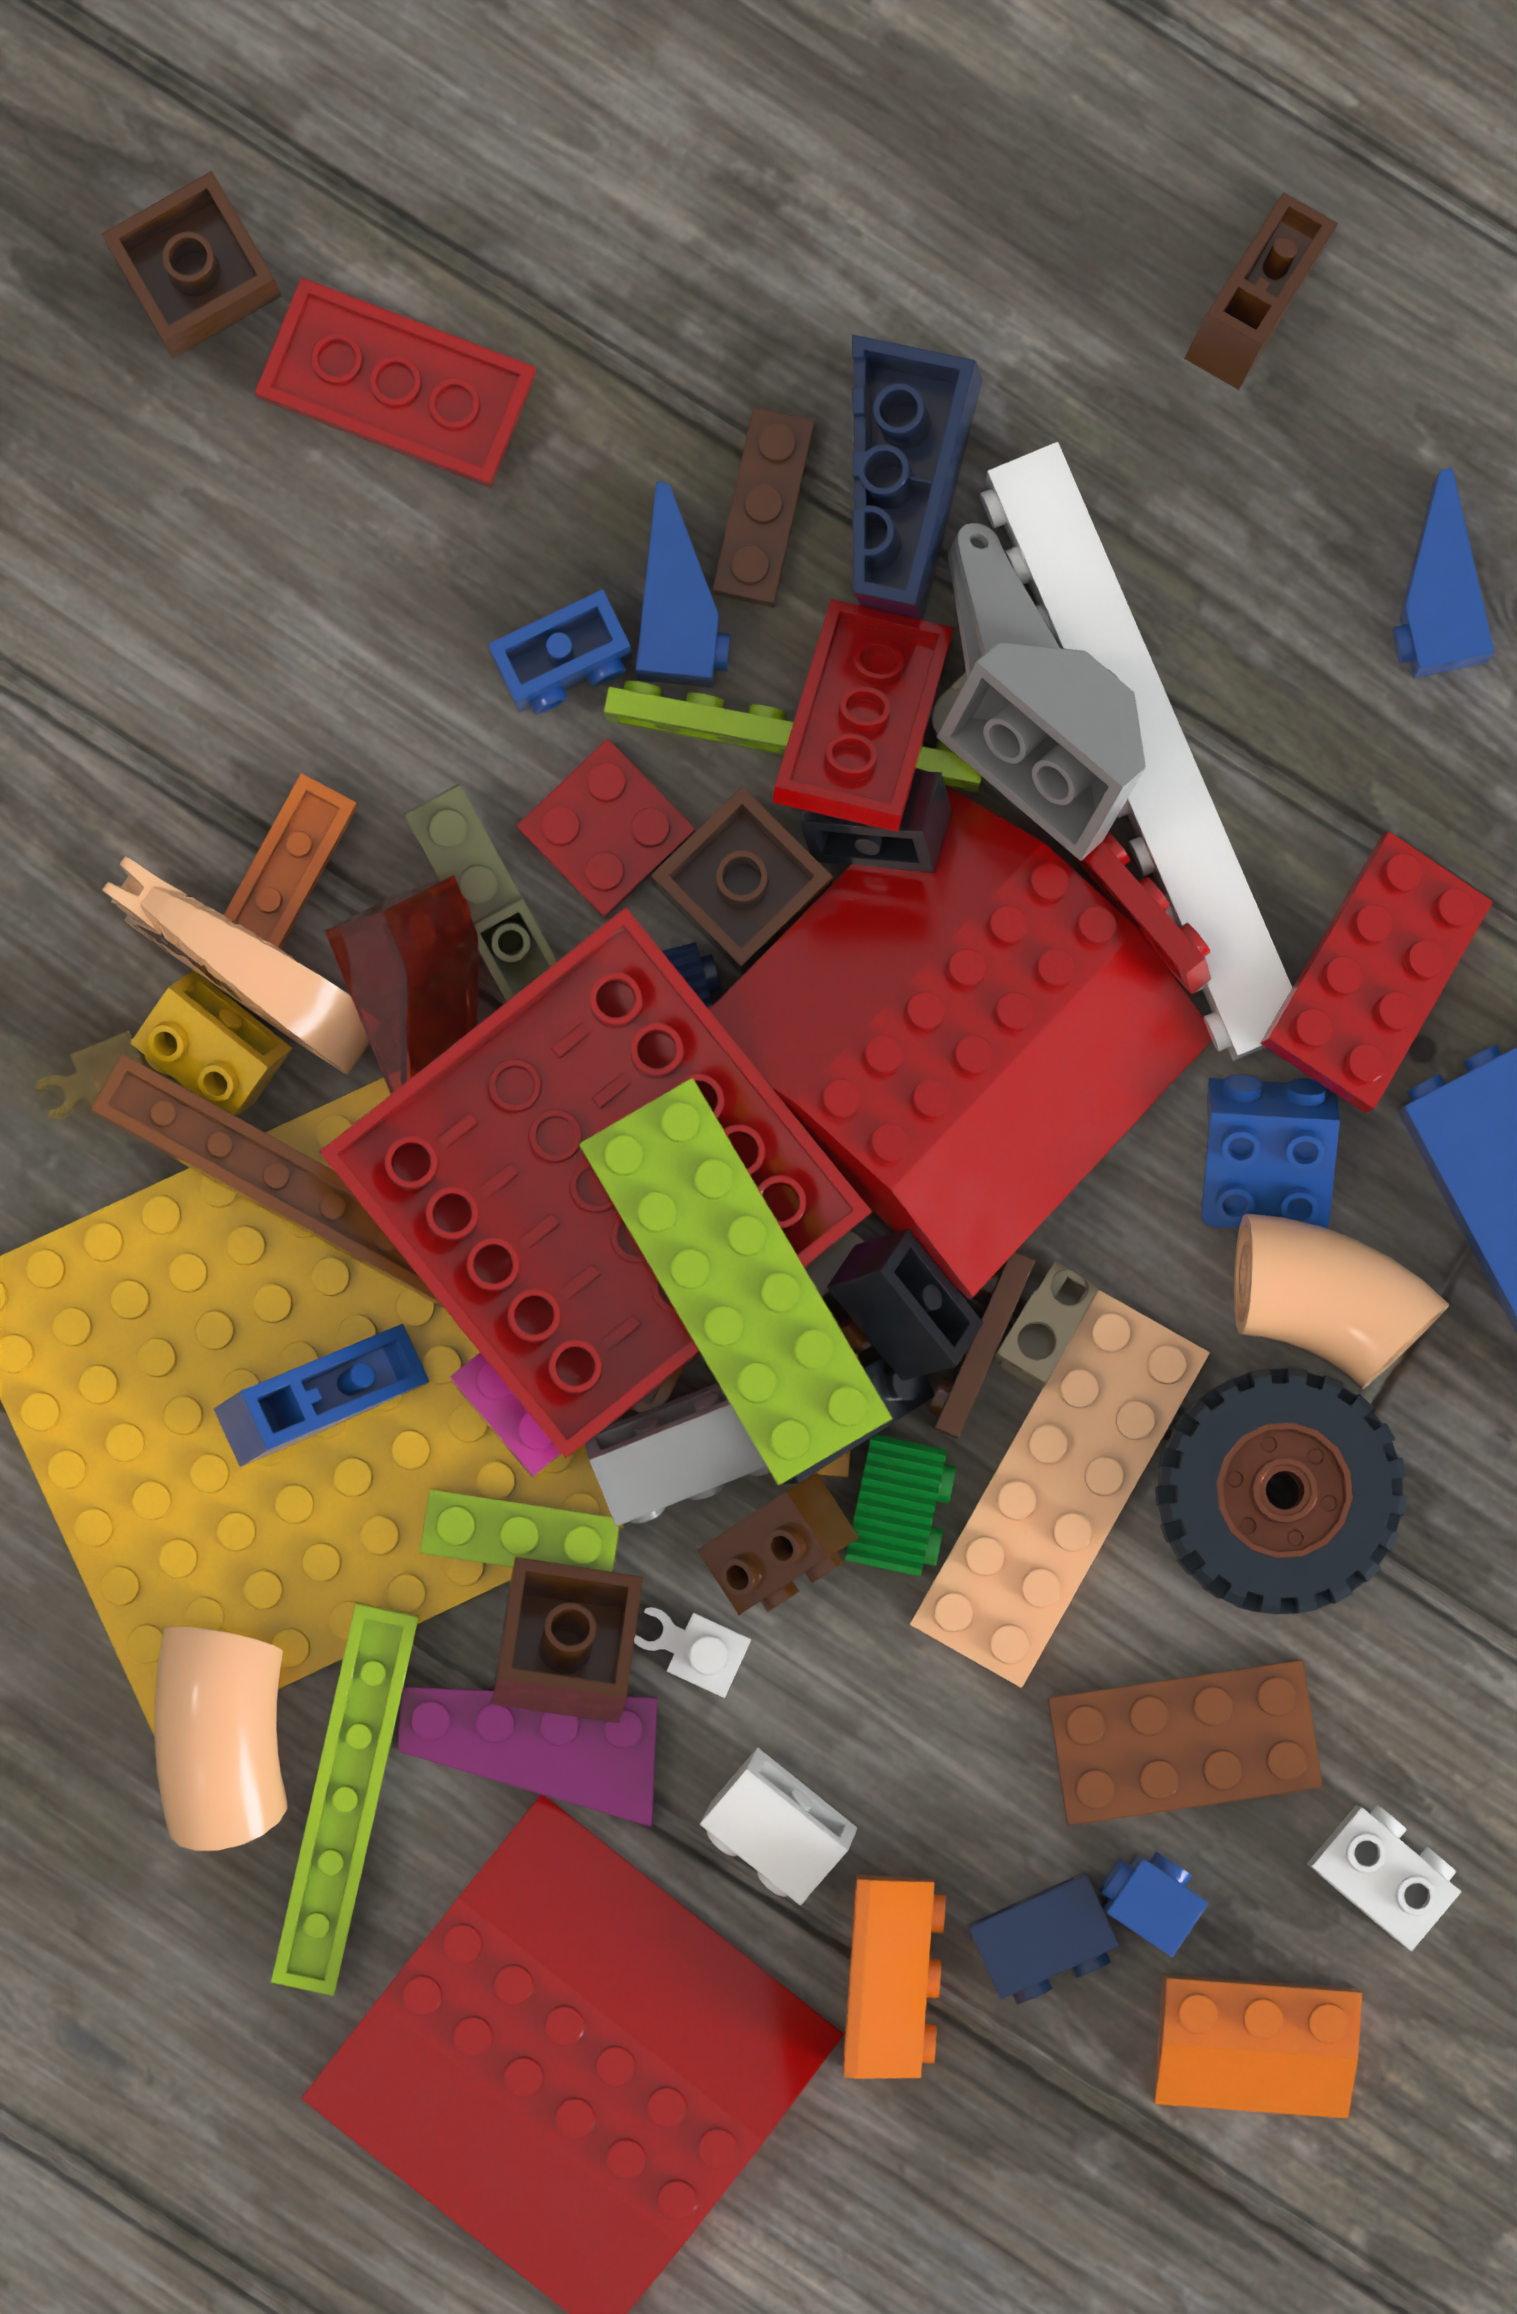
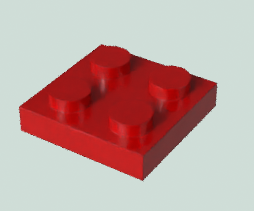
M608 738L516 825L517 830L604 919L619 907L696 831L683 815Z

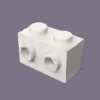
M758 1747L711 1801L700 1822V1825L707 1830L711 1842L719 1850L730 1856L738 1855L757 1870L759 1879L770 1891L782 1897L788 1895L800 1906L846 1854L858 1829Z
M1355 1805L1308 1861L1307 1865L1404 1948L1413 1951L1461 1893L1449 1881L1456 1871L1428 1847L1420 1855L1400 1840L1407 1829L1379 1805H1376L1370 1813L1363 1807Z

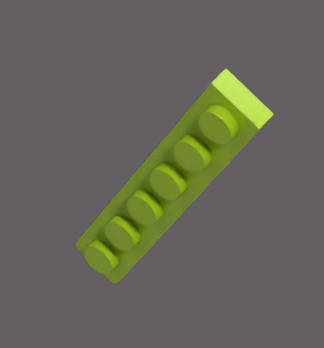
M625 681L623 689L608 688L604 708L607 722L784 755L794 723L786 721L787 712L778 708L764 705H749L748 713L723 709V699L701 693H687L686 701L661 697V687L639 681ZM942 741L936 742L935 749L922 747L916 768L930 772H942L944 783L948 787L979 792L982 776Z
M361 1602L355 1603L271 1983L331 1996L335 1995L419 1615Z

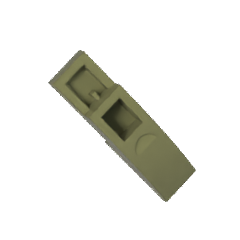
M457 784L405 812L404 816L507 1002L554 965L557 960L460 784Z

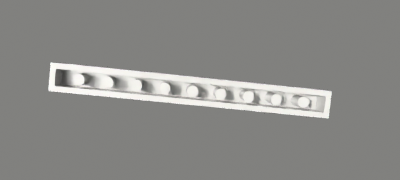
M1058 442L988 470L986 477L988 490L980 493V498L993 528L1004 525L1013 548L1004 552L1022 584H1029L1037 602L1036 608L1059 647L1088 652L1135 693L1146 768L1117 817L1120 818L1128 815L1137 838L1129 841L1132 855L1142 876L1153 873L1159 889L1170 904V907L1165 911L1166 914L1179 928L1185 923H1189L1210 949L1211 953L1205 958L1211 980L1197 991L1203 990L1212 1011L1211 1014L1204 1016V1021L1215 1048L1218 1052L1228 1048L1232 1060L1235 1061L1266 1048L1260 1043L1289 995L1292 985Z

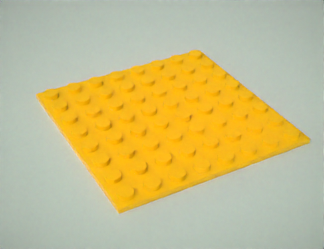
M407 1066L265 1133L332 1169L319 1151L414 1075L410 1066ZM191 1168L0 1256V1400L153 1735H155L157 1669L165 1627L180 1626L210 1629L237 1634L275 1645L283 1650L278 1689L343 1659L356 1602L419 1615L417 1623L419 1624L509 1582L513 1567L420 1553L429 1489L612 1517L589 1461L585 1445L581 1446L566 1459L561 1454L532 1478L451 1382L450 1376L475 1357L479 1351L443 1307ZM404 1324L430 1382L297 1444L245 1466H239L214 1408L241 1390Z

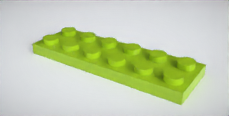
M693 1078L579 1144L778 1486L892 1419Z

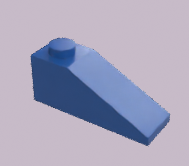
M1453 467L1440 470L1433 482L1399 617L1401 625L1395 626L1392 629L1398 661L1400 664L1410 663L1413 679L1484 664L1495 653Z
M656 482L636 664L637 679L713 688L715 671L727 672L731 634L719 633V614L670 484Z
M401 1324L241 1390L214 1408V1411L239 1466L242 1467L308 1439L417 1389L430 1381L404 1324Z

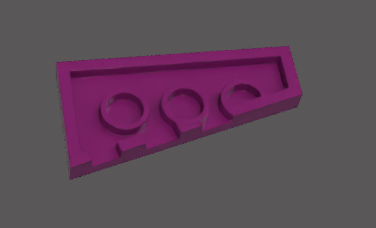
M403 1687L399 1712L398 1752L646 1826H653L658 1698L627 1696L619 1723L491 1704L492 1690Z

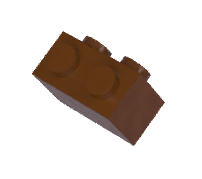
M815 1473L785 1491L697 1551L738 1615L759 1602L769 1612L800 1592L793 1580L805 1573L811 1583H814L845 1562L838 1551L859 1537L819 1474Z

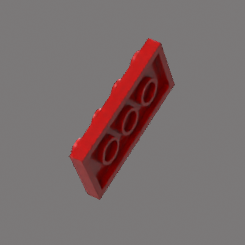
M301 277L255 390V396L257 399L491 488L533 385L537 369L527 363Z
M830 599L776 779L772 802L898 832L949 653L954 627Z
M1390 831L1387 832L1376 843L1260 1044L1366 1114L1375 1109L1493 901Z

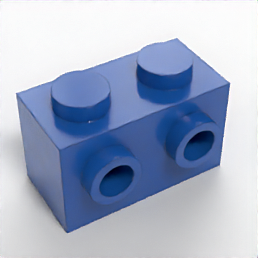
M603 589L487 644L491 657L518 713L531 708L534 715L547 712L561 705L569 698L566 693L567 690L589 680L591 687H597L614 680L626 671L623 663L633 659L631 646Z
M1157 1851L1149 1862L1137 1853L1129 1864L1119 1858L1099 1887V1891L1107 1896L1101 1905L1106 1913L1172 1958L1209 1903L1185 1887L1192 1875Z

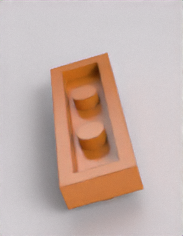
M301 773L226 909L224 916L281 949L359 807L357 802Z

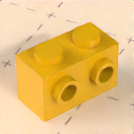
M194 970L167 988L130 1042L131 1045L145 1055L146 1061L153 1069L161 1074L171 1076L189 1091L236 1117L256 1102L293 1049Z

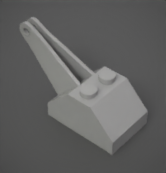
M966 524L959 530L949 550L948 561L954 589L967 680L937 738L1081 861L1104 840L1146 768L1135 693L1088 652L1060 648L1012 567L995 532L982 524Z

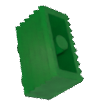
M874 1435L870 1438L852 1524L859 1538L848 1545L845 1561L919 1577L922 1573L923 1564L936 1567L943 1529L931 1525L936 1502L949 1504L957 1467L945 1463L946 1449L880 1435Z

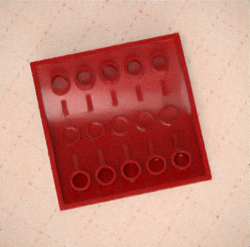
M945 785L952 809V816L934 873L851 864L709 1011L866 1205L895 1232L909 1228L952 1284L971 1300L1204 1050L1212 1039L1204 1017L1158 957L1141 931L1044 842Z
M626 907L319 1151L565 1459L700 1354L579 1146L581 1142L693 1078L804 1268L872 1213L866 1203Z
M541 1794L377 1999L301 2099L568 2314H627L682 2248L762 2146L844 2036V2033L547 1796Z

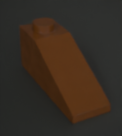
M1283 192L1206 313L1184 359L1239 390L1270 341L1338 223Z

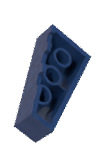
M852 334V358L854 360V388H852V413L854 416L852 475L854 478L853 593L861 606L924 620L983 379L976 360Z

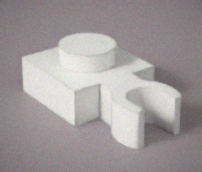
M652 1607L646 1608L644 1613L657 1617L662 1622L663 1633L655 1641H647L635 1635L634 1643L646 1650L665 1649L674 1653L667 1672L725 1698L752 1639L695 1613L692 1614L684 1630L675 1626L671 1618L664 1611Z

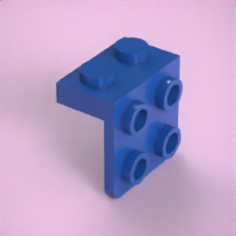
M1244 1074L1230 1075L1225 1079L1209 1078L1207 1093L1209 1131L1201 1207L1203 1222L1211 1227L1239 1228L1243 1215L1255 1214L1283 1217L1327 1228L1330 1221L1340 1125L1337 1095L1316 1080L1310 1078H1298L1291 1080L1289 1083L1260 1081L1256 1077Z

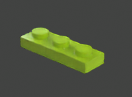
M429 1489L420 1553L513 1567L515 1557L613 1572L620 1525L616 1526L613 1517Z

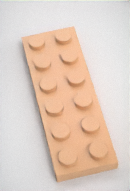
M1098 1290L909 1625L1022 1688L1210 1352Z

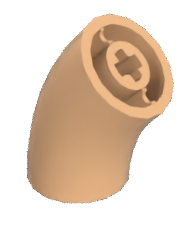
M1245 1214L1242 1217L1237 1238L1234 1269V1311L1239 1335L1264 1337L1306 1350L1337 1368L1361 1389L1367 1387L1395 1362L1449 1306L1441 1296L1418 1276L1392 1258L1356 1239L1321 1226L1283 1217Z
M171 1626L165 1627L163 1630L155 1692L154 1737L156 1766L161 1802L169 1836L180 1847L195 1851H217L242 1845L264 1835L280 1822L287 1810V1796L280 1769L276 1728L278 1682L283 1650L275 1645L237 1634L203 1628Z

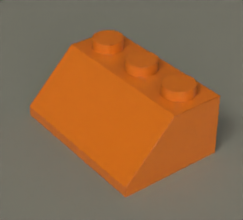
M856 1874L843 2078H921L922 2063L934 2064L937 2025L925 2024L926 1998L939 1999L941 1960L929 1959L931 1933L943 1934L946 1895L934 1894L935 1882L933 1879Z
M1162 1974L1154 2104L1348 2119L1359 2054L1362 1992L1356 1988Z

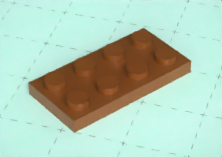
M1303 1660L1048 1697L1068 1826L1323 1788Z

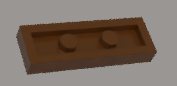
M753 407L713 584V595L774 608L814 432L815 420Z
M1015 1252L1007 1260L1006 1264L1004 1263L981 1288L979 1294L990 1299L981 1319L984 1324L964 1353L963 1357L965 1359L955 1381L944 1376L942 1377L928 1412L939 1416L934 1430L955 1439L959 1438L1036 1260Z

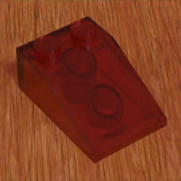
M454 875L396 894L325 930L390 1094L395 1092L478 1025V933L471 918L470 907L462 896Z

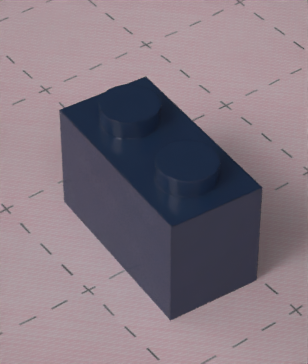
M1085 1872L967 1924L1000 1999L1002 2000L1013 1995L1017 2004L1029 2001L1051 1990L1052 1986L1048 1978L1072 1968L1077 1978L1109 1964L1111 1960L1107 1952L1119 1947Z

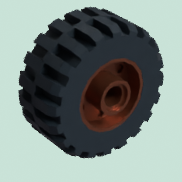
M1288 1367L1286 1369L1269 1370V1368L1251 1371L1236 1378H1231L1208 1391L1194 1402L1195 1404L1179 1419L1171 1431L1172 1435L1166 1448L1162 1450L1158 1465L1160 1469L1158 1486L1155 1487L1156 1506H1159L1162 1521L1160 1527L1166 1543L1169 1542L1177 1556L1176 1561L1187 1575H1191L1203 1586L1202 1589L1217 1599L1225 1600L1237 1608L1251 1612L1299 1614L1315 1611L1318 1608L1337 1603L1350 1596L1352 1591L1362 1583L1368 1582L1381 1568L1379 1565L1386 1554L1392 1552L1400 1535L1397 1533L1400 1518L1405 1515L1407 1496H1403L1402 1478L1406 1477L1403 1458L1398 1459L1392 1442L1396 1439L1387 1423L1382 1424L1372 1411L1374 1407L1360 1394L1355 1395L1344 1388V1383L1327 1375L1322 1377L1308 1373L1306 1369ZM1273 1474L1286 1476L1294 1486L1295 1496L1293 1502L1285 1510L1273 1506L1266 1496V1485Z

